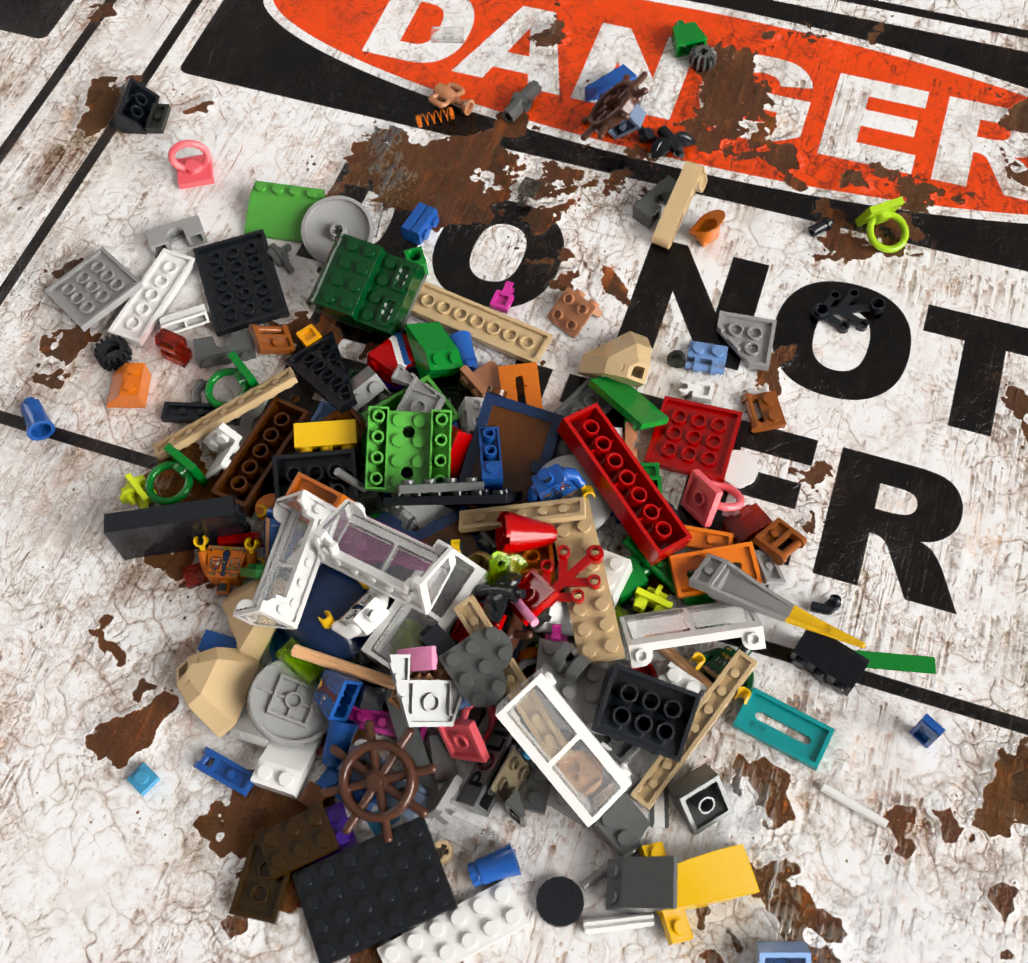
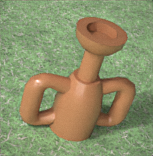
M454 82L447 83L446 85L438 83L433 90V94L428 98L432 105L441 109L446 108L448 105L457 104L462 107V112L465 115H469L475 105L473 99L464 101L458 98L465 94V89Z

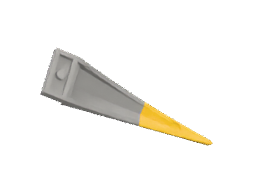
M708 553L689 579L690 587L708 593L710 598L860 648H865L866 646L865 642L799 608L746 574L730 561Z

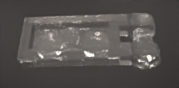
M447 812L446 815L451 821L445 825L436 818L429 820L428 827L431 834L481 857L487 855L488 844L495 837L490 831L450 815ZM475 835L481 837L478 845L472 842Z

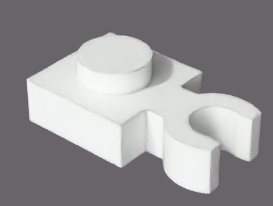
M681 380L680 386L686 387V389L679 388L678 395H692L691 400L711 404L715 383L695 380V384H691L688 380Z

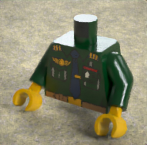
M743 644L738 648L749 656L752 653V650L746 648ZM727 645L723 649L718 647L703 653L696 652L689 662L697 663L695 669L699 670L701 668L700 672L714 683L738 649L735 651ZM753 671L744 684L738 688L735 696L732 698L733 701L737 697H741L744 699L743 704H747L754 686Z

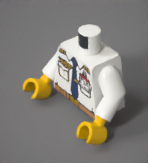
M358 581L364 589L369 590L339 620L335 621L328 610L324 611L327 618L321 619L318 617L323 628L329 629L332 627L334 632L346 639L368 636L389 615L390 612L386 609L389 596Z

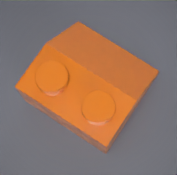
M125 363L113 373L106 403L107 408L146 407L152 375L145 363Z

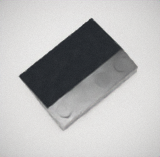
M355 448L272 456L275 502L277 498L285 496L298 471L358 502L357 497L360 491L334 474L336 468H341L360 481L359 451Z
M610 662L602 683L591 730L680 762L702 694Z

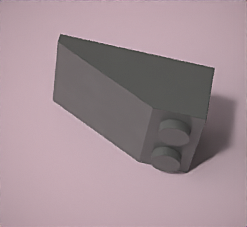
M647 856L608 859L605 910L635 914L677 909L678 857Z

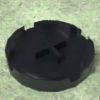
M563 876L553 877L545 881L539 888L536 896L537 910L540 917L548 925L556 928L568 927L575 923L582 914L584 907L583 893L572 879Z

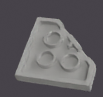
M720 311L716 331L748 368L768 371L777 320Z

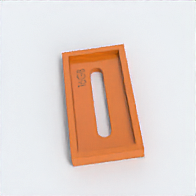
M537 362L498 366L500 387L508 392L506 398L518 401L516 378L521 377L524 382L526 404L543 409Z
M752 541L670 555L668 557L677 599L708 594L690 587V578L687 576L688 571L696 570L708 553L726 559L731 563H739L742 571L761 584L763 583Z

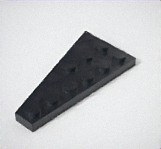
M332 331L285 360L288 367H291L303 381L340 414L349 411L358 404Z
M510 488L492 490V492H490V489L472 490L471 493L470 491H451V494L431 492V495L411 493V495L407 496L391 492V496L384 497V506L501 504L523 499L522 491H511Z

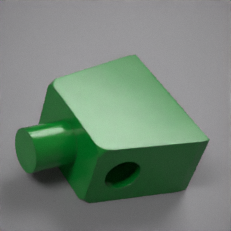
M678 20L675 26L672 27L671 41L675 57L689 55L691 48H694L695 45L700 46L702 43L706 46L707 37L695 22L684 23L683 20Z
M635 556L626 557L631 560L633 570L617 602L619 606L635 596L637 587L645 590L648 585L646 576L653 574L643 564L640 565Z

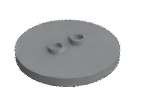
M284 658L265 666L254 678L247 696L248 714L256 730L270 742L284 747L306 746L325 735L328 730L329 719L326 718L314 699V694L318 687L316 677L324 672V670L311 662L299 658Z

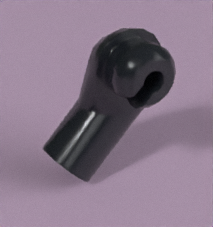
M833 594L825 603L812 601L810 612L831 615L840 609L842 599L839 595Z

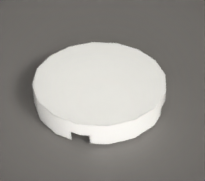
M733 450L724 482L738 489L745 488V486L751 485L758 475V464L751 454L741 450Z

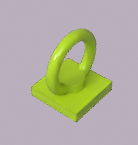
M902 196L869 207L855 220L857 227L867 224V238L870 244L881 252H897L908 241V225L904 218L895 212L905 203ZM889 219L896 221L901 228L899 242L891 246L880 243L874 234V226Z

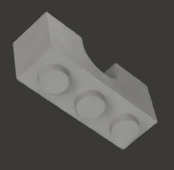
M198 215L146 230L155 258L159 256L163 248L172 251V244L179 239L187 240L190 247L208 242Z

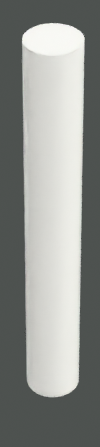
M826 783L822 785L821 792L882 828H886L889 820Z

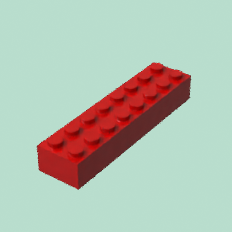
M597 402L563 418L557 432L648 563L653 566L683 549L693 537Z

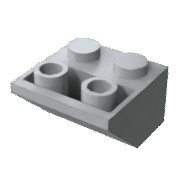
M369 365L350 380L358 403L352 408L361 419V413L368 410V406H375L392 396L391 392Z

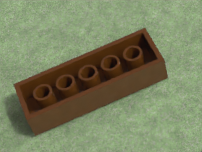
M274 397L231 460V463L210 491L213 498L233 496L236 503H240L241 513L244 512L246 517L251 518L255 513V504L258 499L266 495L274 484L272 456L293 454L295 452L293 423L310 422L312 418L309 411Z

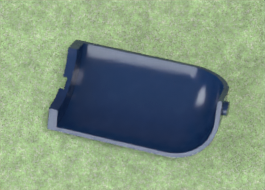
M385 510L375 518L422 541L412 529L406 531L400 525L402 524L401 520ZM322 563L315 576L298 628L294 630L284 629L289 643L292 647L298 644L343 660L356 655L361 651V648L373 631L368 636L346 639L334 632L332 627L329 629L323 628L318 617L321 619L327 618L324 611L328 610L335 621L339 620L369 589H364L358 580ZM380 563L371 565L381 571L384 568V564ZM393 565V567H388L385 573L405 582L408 578L412 577L416 570H408L404 566ZM389 597L387 610H389L395 599Z

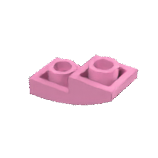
M436 646L397 650V654L410 655V672L436 670L438 662Z

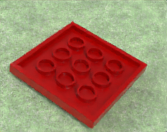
M665 396L660 411L669 417L667 424L655 426L644 463L659 462V469L689 476L692 470L699 469L710 480L724 483L743 412Z

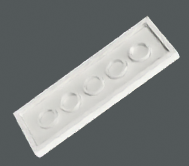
M163 248L141 281L144 287L129 298L108 329V334L110 336L115 335L116 338L119 335L127 342L142 347L158 323L159 318L162 317L197 264L196 259Z
M508 878L458 904V908L427 921L376 949L382 963H460L529 925V921Z

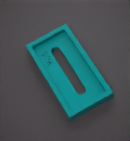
M753 687L747 704L742 705L732 725L733 728L814 771L817 770L835 731L834 728ZM755 713H763L784 726L798 731V733L809 738L810 744L806 745L756 719Z

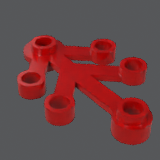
M560 545L557 548V556L559 558L558 580L552 585L560 596L547 608L552 607L556 602L583 603L585 596L581 589H574L571 593L559 592L564 587H589L595 590L601 586V579L596 574H592L588 578L575 577L590 564L596 565L603 561L604 551L599 545L588 547L586 556L568 571L570 548L567 545ZM566 550L567 554L561 555L560 552ZM594 550L599 552L597 555L591 554ZM545 559L540 564L541 571L543 572V578L551 585V573L554 571V564L552 560ZM546 564L551 565L550 569H544L543 567ZM596 579L598 583L593 585L590 581ZM580 594L582 595V597L580 599H575L574 595Z

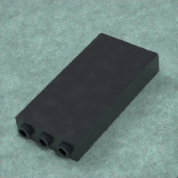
M233 496L104 514V534L124 560L199 549L193 543V539L198 536V542L203 544V536L206 535L209 539L206 548H208L209 545L219 546L217 537L251 532L250 523L246 522L245 513H241L240 503H236Z

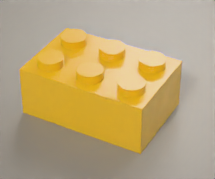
M356 419L293 423L294 446L298 453L353 448L361 452L359 427Z

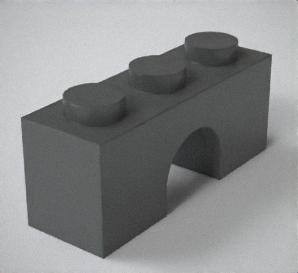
M668 175L663 180H660L652 190H648L642 199L634 203L632 218L648 229L661 218L662 206L659 204H667L677 180Z
M248 330L231 332V342L223 347L216 346L212 336L193 339L195 359L199 368H210L212 366L232 363L228 357V354L232 351H235L242 361L255 359L256 350L252 335L249 334Z

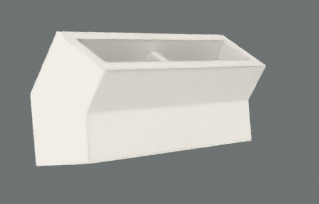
M204 304L159 318L165 337L210 323Z

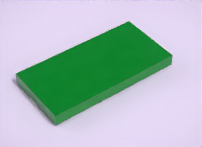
M607 377L590 379L588 383L589 387L638 430L664 425L669 420V417L630 385Z

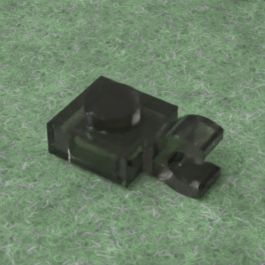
M525 177L518 187L519 194L517 199H519L517 206L524 208L529 197L534 199L542 188V182Z

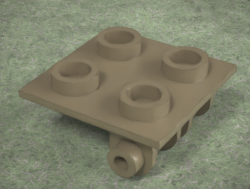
M513 747L490 787V790L498 797L496 801H502L505 806L506 800L516 789L519 792L523 782L527 780L531 769Z

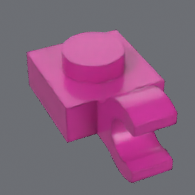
M506 281L502 291L496 290L489 304L491 309L508 313L514 301L513 282Z
M553 624L552 633L545 634V639L555 642H567V636L561 633L562 625Z

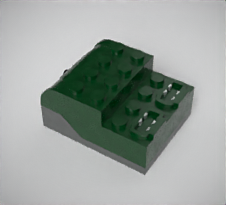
M337 233L325 263L317 268L319 276L306 304L319 315L389 339L397 332L402 334L427 275L420 264L386 253L383 247L347 234Z

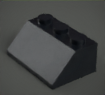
M130 77L120 88L108 124L122 133L148 134L145 126L153 103H158L160 96Z
M805 630L789 657V660L792 661L795 667L802 670L805 669L811 673L814 679L827 683L833 691L848 696L870 662V660L838 640L809 630Z

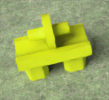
M131 473L126 474L125 479L127 483L120 490L122 492L119 496L121 503L137 504L140 509L149 508V504L153 502L147 496L146 491H143L146 481L144 475L133 477Z
M661 584L658 585L657 589L649 586L647 591L637 587L633 610L638 613H644L647 606L654 609L653 611L672 609L673 603L667 600L669 595L662 592L664 586Z

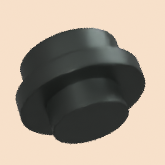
M674 350L668 354L667 363L671 367L682 368L686 363L685 354L680 350Z

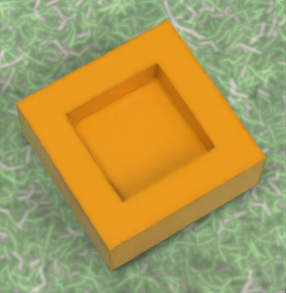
M312 324L296 333L297 338L305 347L322 338V335Z

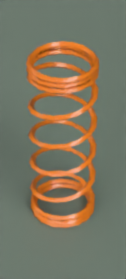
M451 106L447 107V115L443 110L447 121H449L448 108L451 120L455 119L454 111ZM434 110L433 117H432L431 113L428 112V113L430 114V116H431V118H432L434 124H435V111H436V110ZM440 110V116H439L438 112L436 111V113H437V115H438V117H439V119H440V122L442 123L441 110ZM422 113L420 116H415L418 128H422V115L427 123V126H429L428 113L427 120L424 114Z

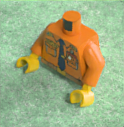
M206 535L203 536V544L198 542V536L194 537L193 543L196 547H199L198 557L200 566L205 577L209 578L212 584L217 585L216 593L226 596L229 595L230 586H241L248 577L240 576V567H247L248 563H256L257 552L255 549L260 546V541L255 539L254 546H251V538H247L244 542L245 547L209 545L207 549L206 545L209 539Z

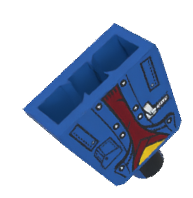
M326 669L316 677L318 687L315 691L314 699L327 719L347 722L363 682L353 676Z

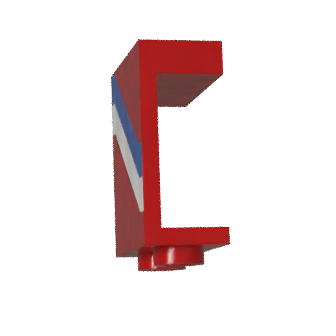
M397 332L367 354V366L369 365L379 377L395 388L398 384L393 383L391 377L398 364L403 365L405 370L415 364L409 340L400 332Z

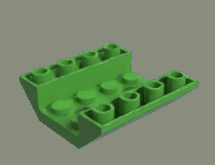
M368 406L365 489L391 494V492H396V484H402V480H415L416 484L423 483V479H436V483L444 482V478H450L452 410L431 409L430 413L390 411V407ZM409 427L413 429L414 436L411 438L405 437L402 433L404 428ZM409 468L412 470L413 476L406 479L402 477L401 470ZM431 492L423 493V495H431Z

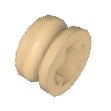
M445 840L437 841L435 843L437 850H441L442 846H445L446 851H449L448 855H443V858H440L442 864H446L453 857V849L449 842Z

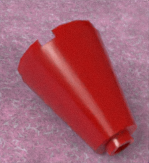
M501 511L497 517V522L501 523L500 527L496 528L495 542L496 549L500 551V555L551 546L557 540V529L551 523L508 511Z

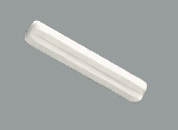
M653 912L586 919L583 921L584 934L651 927L655 925V918Z

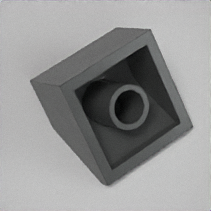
M706 763L667 786L675 807L694 835L734 812L719 774Z
M621 787L617 788L594 810L595 815L621 789ZM624 792L591 826L615 855L624 856L642 838L651 823Z

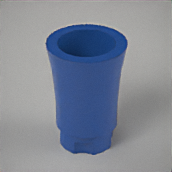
M458 331L451 334L449 337L459 349L463 366L467 365L472 372L478 369L471 333L469 331Z
M33 397L24 399L20 404V408L26 425L27 436L35 441L50 437L55 432V425L49 419L39 399Z
M348 719L347 722L329 720L325 745L322 751V764L338 768L342 760L333 755L329 749L332 745H337L348 752L360 725L358 722Z
M511 842L467 864L474 887L522 875Z

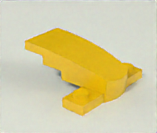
M662 842L643 845L638 848L640 857L667 856ZM743 844L709 852L678 863L677 909L655 911L659 914L668 946L694 939L685 910L707 907L711 904L727 902L735 898L760 892Z

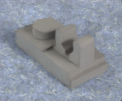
M755 550L763 584L772 591H774L777 585H785L786 580L779 565L773 561V557L763 550Z
M458 774L444 782L428 809L427 819L430 818L432 820L436 818L443 825L451 821L446 812L452 815L457 810L450 803V800L453 801L461 791L459 787L463 779Z

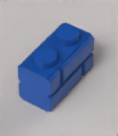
M419 202L400 227L403 239L412 241L417 245H421L424 240H427L432 228H436L439 223L437 209Z

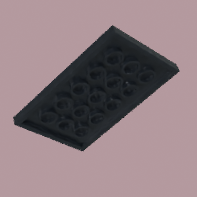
M263 229L193 249L217 337L249 328L250 324L260 325L290 316L273 259L266 253L269 250V246Z
M419 816L412 819L411 822L408 821L392 828L393 840L389 844L383 841L381 833L292 873L319 963H337L458 908L425 818Z

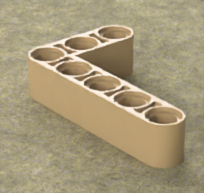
M688 160L685 162L653 233L651 243L666 249L671 247L695 192L703 193L708 178L704 166Z

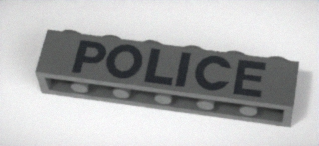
M513 706L512 708L514 712L519 717V722L526 729V731L529 734H531L529 729L525 725L524 721L520 717L519 713ZM499 719L485 744L490 759L486 763H475L456 799V802L468 811L485 817L489 816L498 799L490 790V787L512 747L519 754L523 750Z

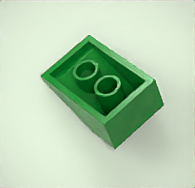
M439 322L405 325L420 379L427 375L430 378L450 377L460 371L463 363L459 349Z

